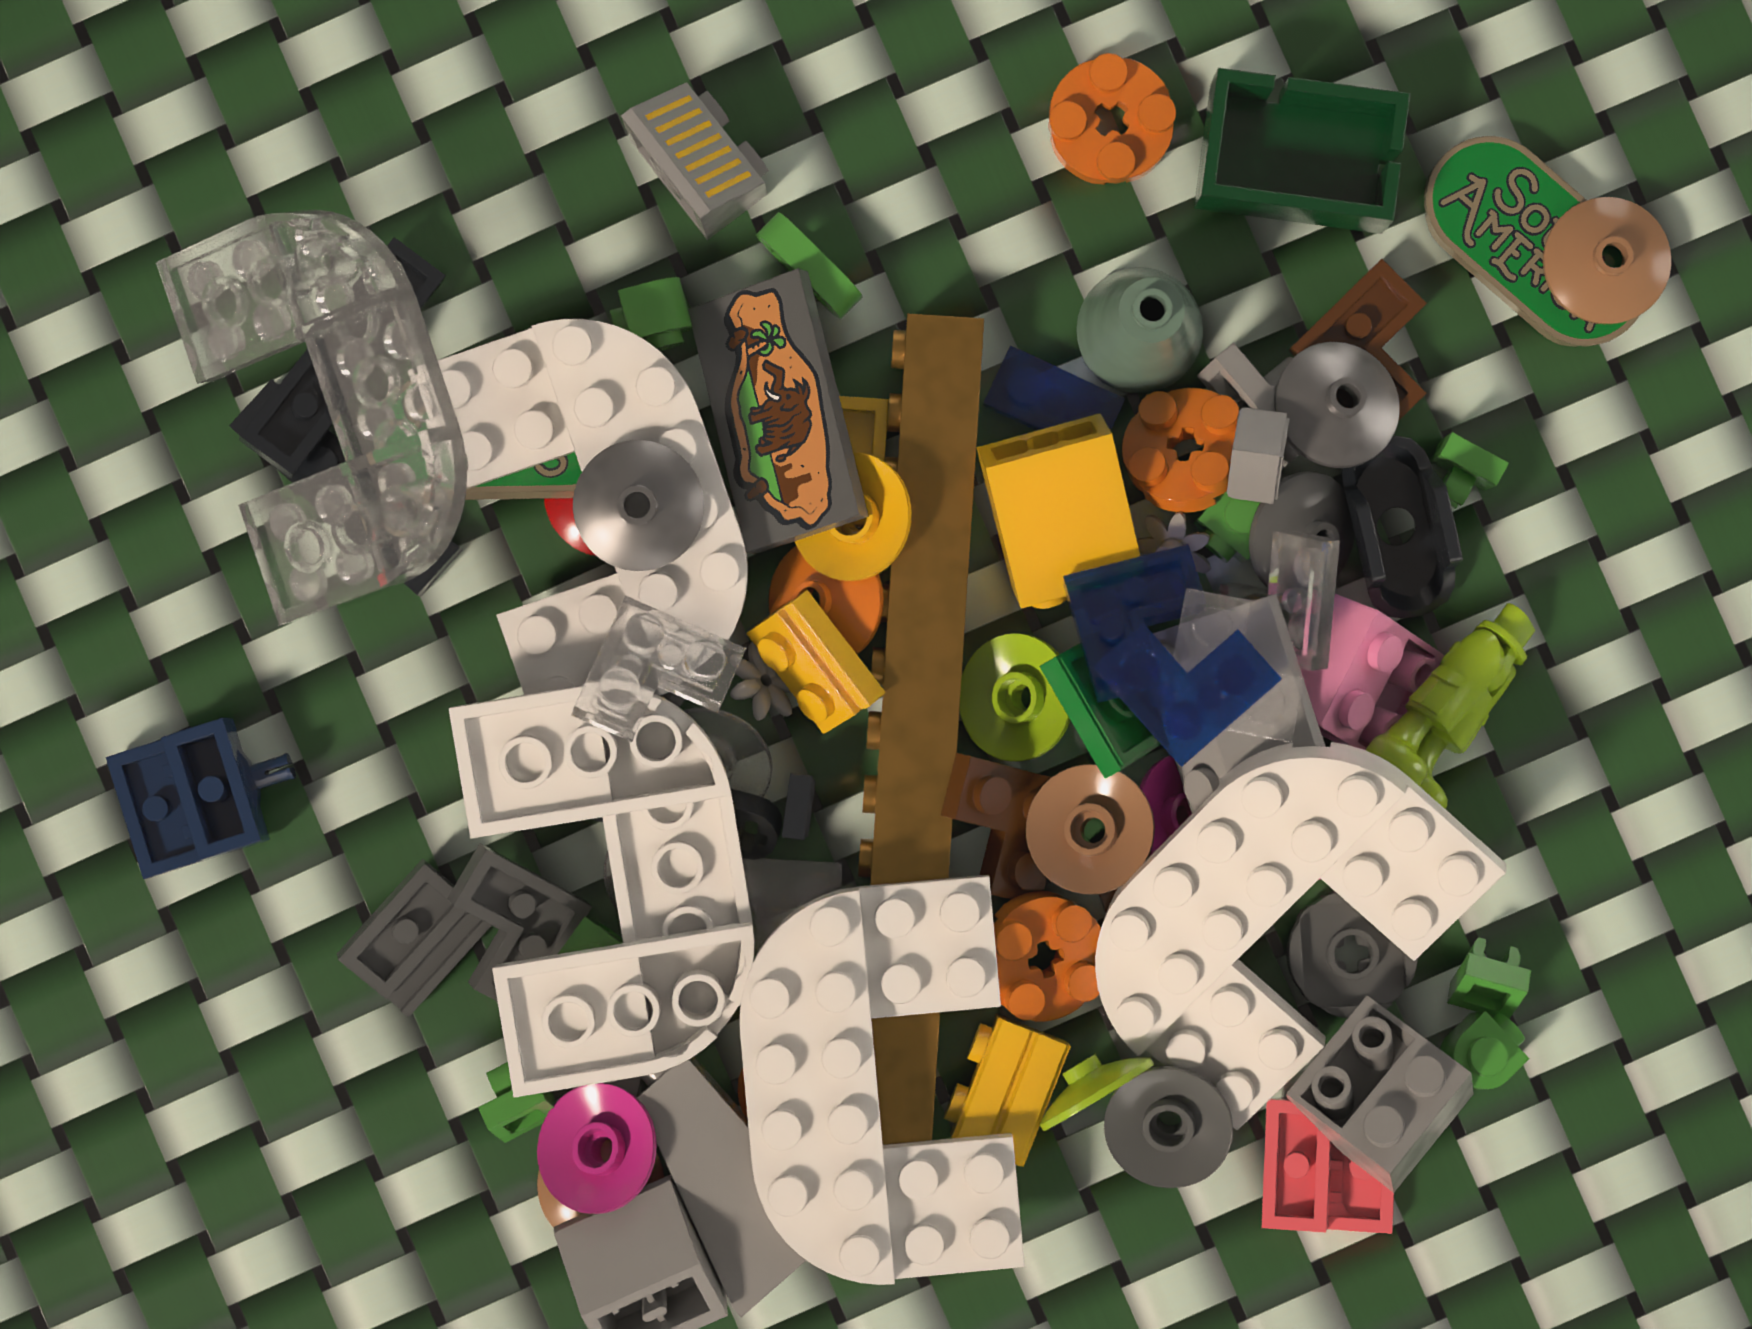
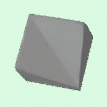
M1253 408L1240 409L1227 486V495L1229 497L1273 504L1274 500H1277L1290 419L1287 418V413Z

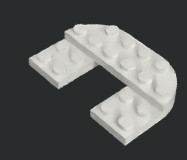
M561 319L532 325L531 329L411 369L454 493L574 452L581 471H583L586 465L604 449L630 440L653 441L671 448L690 464L700 481L704 496V515L701 528L692 545L675 561L663 567L647 571H630L615 567L616 574L496 615L524 695L576 687L582 684L616 683L634 686L661 696L692 680L718 656L734 632L743 610L748 584L747 554L742 532L695 398L678 370L658 349L634 333L615 325L586 319ZM641 492L632 493L625 501V510L633 518L644 517L650 509L648 497Z
M616 683L582 684L576 687L450 707L449 714L470 839L603 817L621 926L622 944L493 965L492 971L513 1097L645 1076L675 1067L694 1057L717 1038V1034L730 1020L737 1007L740 1006L745 982L754 960L752 916L732 793L722 759L712 741L693 718L667 699L647 690Z
M1331 742L1330 747H1293V743L1261 751L1247 758L1220 779L1218 788L1141 865L1131 878L1115 892L1101 927L1095 955V973L1101 1002L1116 1032L1138 1057L1146 1050L1163 1066H1175L1191 1070L1213 1083L1228 1103L1233 1127L1238 1130L1324 1048L1326 1040L1324 1034L1238 959L1321 878L1398 948L1415 961L1506 873V863L1410 777L1393 764L1375 754L1350 745Z
M989 875L859 886L827 893L809 901L787 916L770 934L753 960L741 999L740 1040L754 1182L766 1215L785 1242L808 1262L832 1275L859 1283L886 1285L895 1284V1279L1025 1267L1012 1133L883 1145L871 1019L1001 1007Z

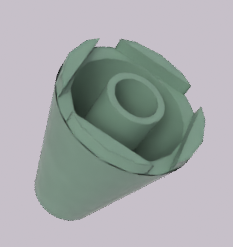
M1135 267L1123 269L1102 279L1088 293L1081 306L1077 320V340L1085 365L1102 383L1123 393H1149L1172 386L1192 367L1199 354L1203 339L1201 313L1190 291L1173 276L1152 268ZM1141 313L1150 316L1154 321L1146 320Z

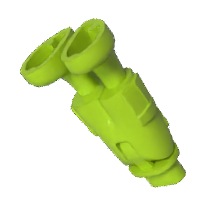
M1507 603L1493 622L1483 620L1475 627L1472 633L1464 637L1460 642L1455 641L1440 661V666L1431 672L1427 680L1410 696L1408 703L1405 705L1408 712L1385 733L1376 736L1365 750L1396 766L1446 809L1448 799L1442 787L1432 776L1434 766L1444 749L1458 754L1464 753L1468 749L1481 726H1484L1489 712L1515 677L1516 669L1513 664L1523 665L1526 661L1527 655L1523 647L1535 633V628L1528 616L1517 606Z

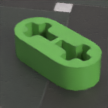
M780 212L756 234V237L788 271L798 268L808 271L814 297L839 320L863 298L860 291L844 273Z

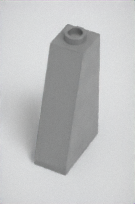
M694 1056L667 1070L640 1076L647 1087L639 1094L637 1099L645 1106L652 1119L659 1149L732 1308L742 1318L801 1266L806 1259L792 1249L776 1231L759 1199L752 1169L748 1118Z

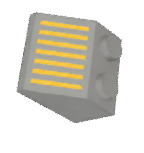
M686 82L630 108L621 115L631 143L707 240L767 195L765 182L761 178L768 172L767 167L747 141H744L737 147L722 127L730 121L708 91L698 97Z

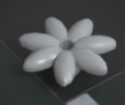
M1183 512L1176 513L1168 527L1155 515H1147L1145 517V525L1152 537L1138 538L1137 543L1139 552L1154 555L1147 569L1149 577L1154 578L1163 574L1166 570H1170L1175 583L1179 587L1184 588L1188 584V568L1201 573H1207L1211 570L1209 561L1203 555L1196 552L1208 544L1210 536L1205 532H1196L1185 536L1187 521L1186 515Z
M751 642L748 646L749 661L736 657L728 660L731 670L744 679V681L738 683L731 690L730 696L735 700L753 699V715L757 721L766 717L770 704L781 715L790 716L792 714V706L785 693H790L791 691L775 670L764 663L759 655L758 648Z

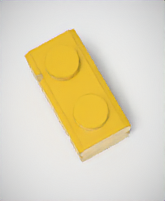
M996 1014L992 1027L980 1023L967 1059L977 1063L968 1087L959 1083L956 1084L943 1119L954 1123L950 1132L951 1138L1012 1133L1015 1164L1024 1167L1039 1129V1124L1043 1119L1070 1050V1044L1063 1039Z

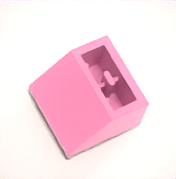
M1322 588L1293 643L1321 735L1335 743L1346 744L1363 750L1367 748L1376 736L1385 733L1408 712L1405 705L1408 703L1410 696L1427 680L1431 672L1440 665V661L1444 657L1438 650L1379 610Z

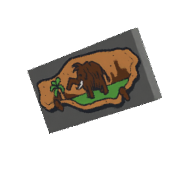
M798 268L688 309L746 553L758 554L869 517L808 271Z

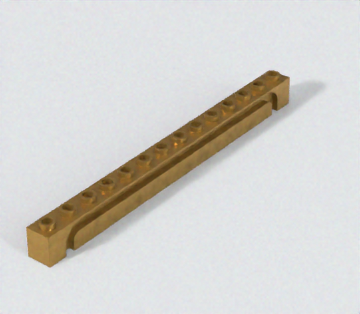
M907 314L906 331L894 330L891 368L904 369L902 394H889L887 431L900 432L898 457H885V462L903 480L909 494L912 515L907 541L898 557L891 564L890 584H882L884 607L881 622H887L886 648L873 647L871 674L880 686H883L886 693L882 699V712L869 711L866 749L879 750L878 775H865L862 813L875 814L874 838L861 839L858 877L871 878L870 885L949 878L952 819L941 816L957 753L984 318ZM940 1012L871 1019L883 1145L932 1140Z

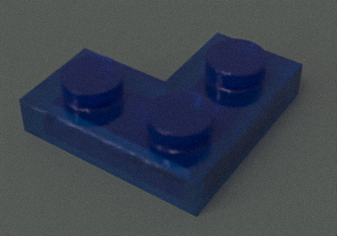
M1010 345L984 400L983 406L1037 431L1100 413L1111 431L1125 398Z
M1189 544L1063 576V586L1097 703L1161 687V675L1146 627L1206 612L1207 602Z
M1144 623L1093 666L1181 767L1282 680L1238 629L1188 673Z

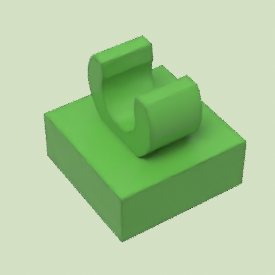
M1453 432L1440 440L1430 459V462L1447 470L1442 481L1447 487L1451 507L1455 509L1458 505L1462 506L1473 486L1483 491L1497 486L1509 464Z
M1479 937L1450 981L1447 1003L1476 1012L1486 1011L1490 1016L1501 1013L1510 1019L1528 993L1531 970L1519 967L1520 952L1518 948L1512 946L1504 955L1502 962L1485 957L1486 939Z
M508 1062L486 1073L497 1098L479 1106L478 1109L487 1129L506 1143L543 1124L548 1112L554 1108L556 1103L552 1091L513 1097Z

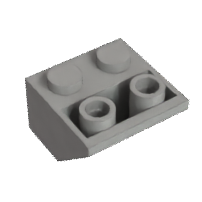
M1366 996L1289 1089L1286 1096L1342 1154L1394 1193L1474 1093L1472 1073L1376 1001Z
M671 1175L644 1186L632 1201L615 1211L604 1214L583 1213L554 1227V1236L581 1317L588 1329H699L728 1316L726 1292Z

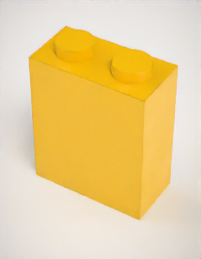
M1100 413L976 447L1011 587L1021 609L1029 606L1038 609L1051 608L1065 602L1069 595L1091 589L1099 592L1116 590L1125 586L1130 578L1145 575L1112 432Z

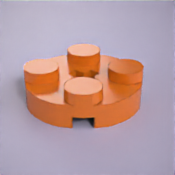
M1106 53L1099 55L1094 60L1076 66L1057 86L1051 99L1048 128L1051 135L1050 140L1058 160L1076 177L1092 184H1117L1124 181L1128 183L1147 175L1164 157L1172 140L1176 109L1167 87L1150 68L1133 59L1121 58L1116 54ZM1115 106L1121 108L1125 112L1122 121L1128 127L1127 131L1122 135L1115 130L1108 132L1106 136L1100 134L1096 128L1101 119L1095 112L1101 107L1108 110L1113 109Z
M1183 388L1170 392L1156 391L1146 395L1140 402L1139 412L1131 419L1127 426L1122 444L1123 461L1132 483L1144 493L1145 499L1154 506L1171 512H1197L1217 504L1215 498L1224 494L1228 486L1232 448L1240 411L1236 401L1229 396L1200 388ZM1188 439H1194L1196 444L1204 445L1202 451H1192L1187 461H1180L1177 451L1173 449L1178 443Z
M1034 891L1011 899L994 915L998 918L994 923L1000 1000L1001 1005L1016 1018L1035 1022L1060 1019L1079 1009L1084 1002L1092 1001L1099 995L1095 973V955L1101 927L1084 907L1075 901L1050 891ZM1045 941L1050 949L1056 950L1050 966L1041 971L1037 966H1029L1028 959L1037 955V944Z

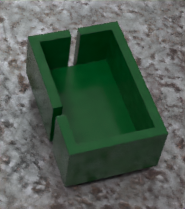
M1218 68L1210 83L1194 209L1380 234L1394 221L1401 163L1394 161L1401 154L1404 147L1410 93L1288 77L1279 92L1278 103L1266 102L1274 89L1276 75ZM1380 164H1385L1384 168L1379 172Z

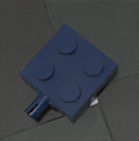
M220 718L161 737V740L105 757L143 879L156 877L270 840L260 808V789L296 778L294 768H287L269 774L271 770L293 764L288 753L252 765V762L242 750L234 721L231 718Z

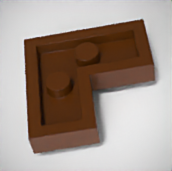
M1381 259L1288 351L1295 357L1304 349L1325 342L1347 343L1367 351L1381 362L1395 384L1399 398V421L1426 392L1382 347L1427 303ZM1337 389L1336 399L1345 408H1352L1354 402L1349 393L1343 389Z
M956 753L941 816L991 828L979 874L989 875L991 895L1013 899L1025 893L1044 891L1047 877L1039 870L1030 854L1026 839V821L1034 797L1052 777Z

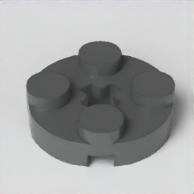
M1335 891L1322 895L1313 903L1306 905L1300 910L1296 917V922L1289 932L1286 947V959L1290 976L1303 997L1331 1015L1341 1018H1349L1366 996H1369L1385 1009L1393 1004L1392 1002L1401 995L1404 988L1409 986L1415 975L1418 960L1417 958L1413 961ZM1355 935L1357 945L1367 946L1369 950L1368 958L1358 960L1357 971L1347 972L1345 963L1335 960L1334 957L1335 948L1342 947L1344 945V937Z

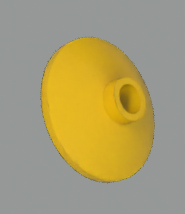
M853 452L869 515L864 527L858 530L854 522L795 541L799 552L811 567L827 577L843 581L864 580L879 574L890 566L902 551L911 526L910 498L899 474L882 459L861 452Z

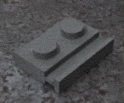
M424 859L414 867L337 953L338 960L382 997L390 1000L407 1017L417 1009L492 926L454 906L447 898L455 885Z

